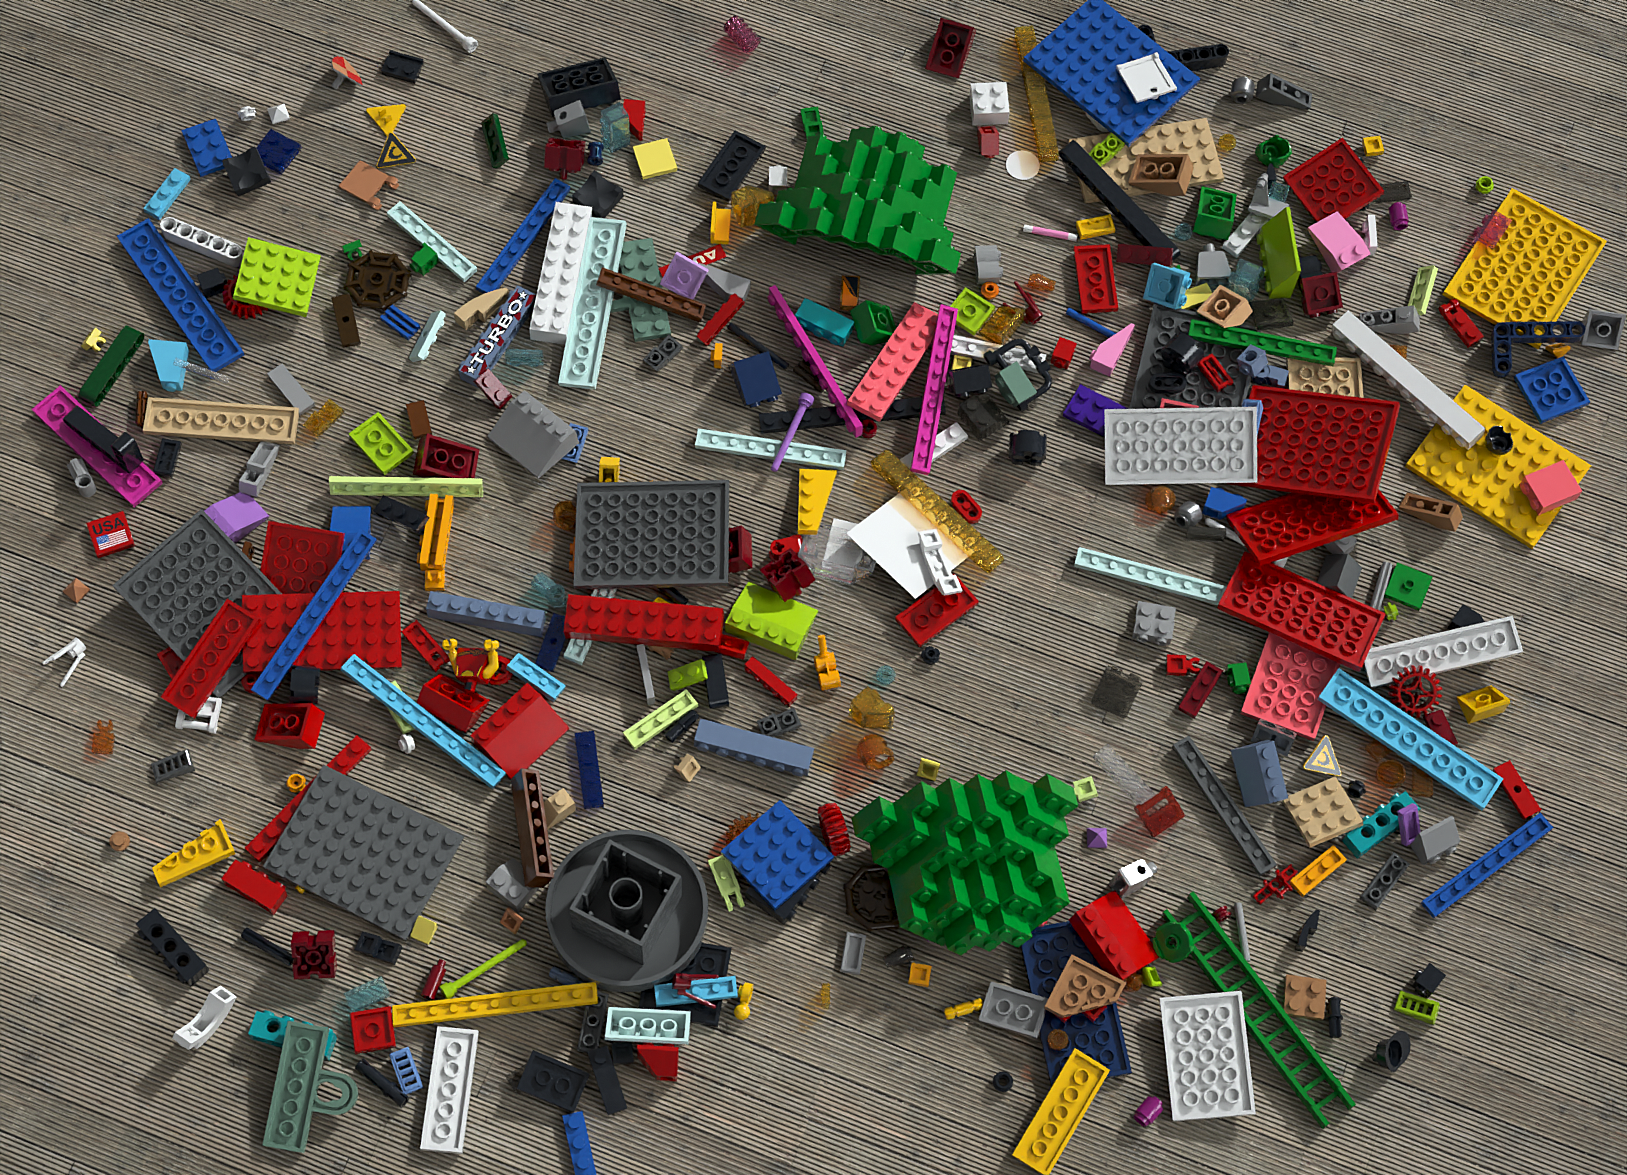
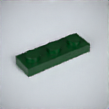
M492 113L481 122L492 167L498 169L509 160L499 117L497 114Z

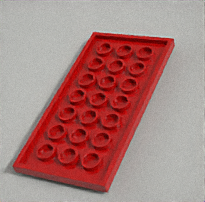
M1378 489L1375 503L1290 493L1227 514L1226 519L1258 565L1262 566L1396 521L1399 514Z
M1244 552L1217 609L1358 672H1360L1386 614L1273 563L1259 566L1248 552Z
M400 591L342 592L293 665L314 666L320 668V671L341 670V667L355 654L373 669L402 668ZM316 593L242 595V608L261 620L243 646V673H262Z

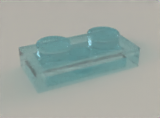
M506 349V364L512 366L529 365L532 367L544 365L543 350Z
M382 976L344 993L352 1012L359 1011L390 997Z

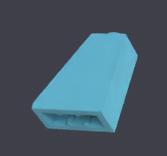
M149 339L148 344L163 389L170 392L182 391L189 355L186 342Z

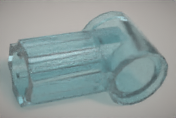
M543 572L534 576L531 586L549 600L551 606L561 608L566 604L567 599L563 586L556 584ZM557 594L561 595V597L554 598L553 596Z

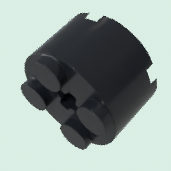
M1181 332L1177 335L1176 333L1161 349V355L1164 359L1162 363L1166 368H1172L1186 377L1204 358L1203 349L1201 346L1197 348L1195 345L1196 341L1189 335Z
M1018 430V434L1013 435L1014 432L1010 433L1009 458L1012 460V464L1022 465L1023 462H1031L1033 466L1042 465V461L1046 459L1047 435L1041 436L1039 435L1040 431Z
M292 665L289 704L312 703L318 705L319 687L315 686H319L320 668Z

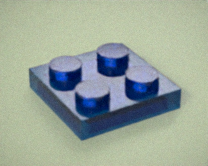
M272 129L269 130L256 147L264 166L281 175L302 149L301 144Z

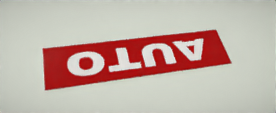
M718 244L687 258L698 264L708 265L727 256L721 244ZM670 264L658 268L662 277Z

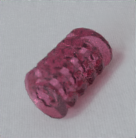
M733 16L725 23L724 31L728 33V36L737 43L743 52L750 53L758 47L762 39L757 37V33L753 32L751 27L748 28L749 25L744 23L743 18L738 19V16Z

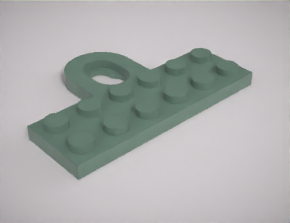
M652 238L623 242L620 258L621 273L662 289ZM625 295L619 300L612 301L610 313L629 310L635 342L664 338L668 334L671 336L666 310Z
M292 1021L287 1022L262 1146L305 1153L313 1111L331 1115H342L349 1112L355 1106L358 1099V1088L355 1081L346 1074L322 1070L330 1028ZM324 1082H330L335 1087L341 1089L342 1097L339 1100L323 1102L317 1095L318 1087Z

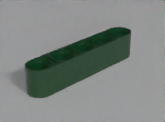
M128 325L123 327L80 389L78 395L80 400L95 407L101 404L144 340V333Z

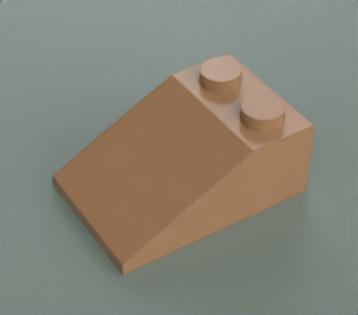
M1137 154L1128 183L1129 185L1166 196H1185L1194 167L1188 154Z

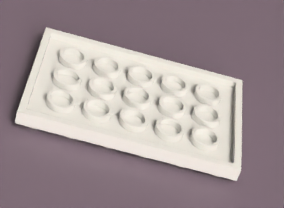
M1234 991L1160 998L1173 1122L1256 1115L1242 992Z

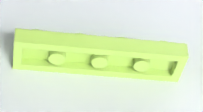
M686 689L624 731L623 736L635 750L675 723L676 720L684 717L689 711L697 708L698 703Z

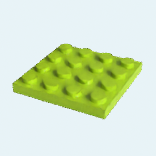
M248 237L233 299L307 317L321 255Z

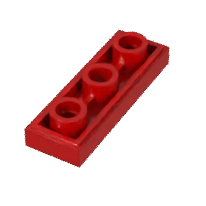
M1510 760L1493 768L1492 771L1503 778L1500 784L1523 820L1542 810Z

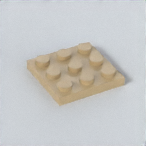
M1336 776L1289 795L1288 799L1282 800L1309 848L1363 826L1362 818Z

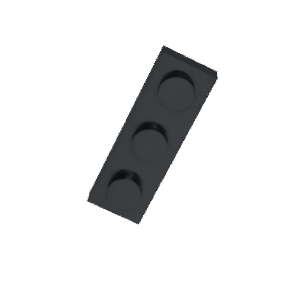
M385 495L382 496L374 509L376 514L419 534L429 519L426 514Z

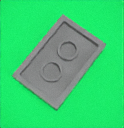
M990 982L979 1021L1038 1039L1046 1013L1044 1007L1048 998Z

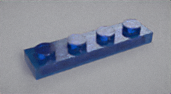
M594 731L575 733L584 809L604 807Z

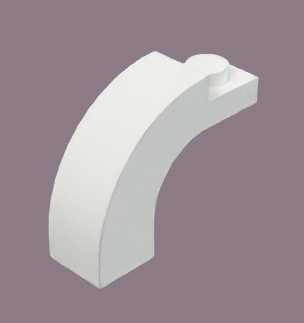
M222 986L209 992L199 1013L190 1023L176 1031L172 1039L188 1050L192 1047L198 1049L214 1034L224 1021L235 1002L236 996Z

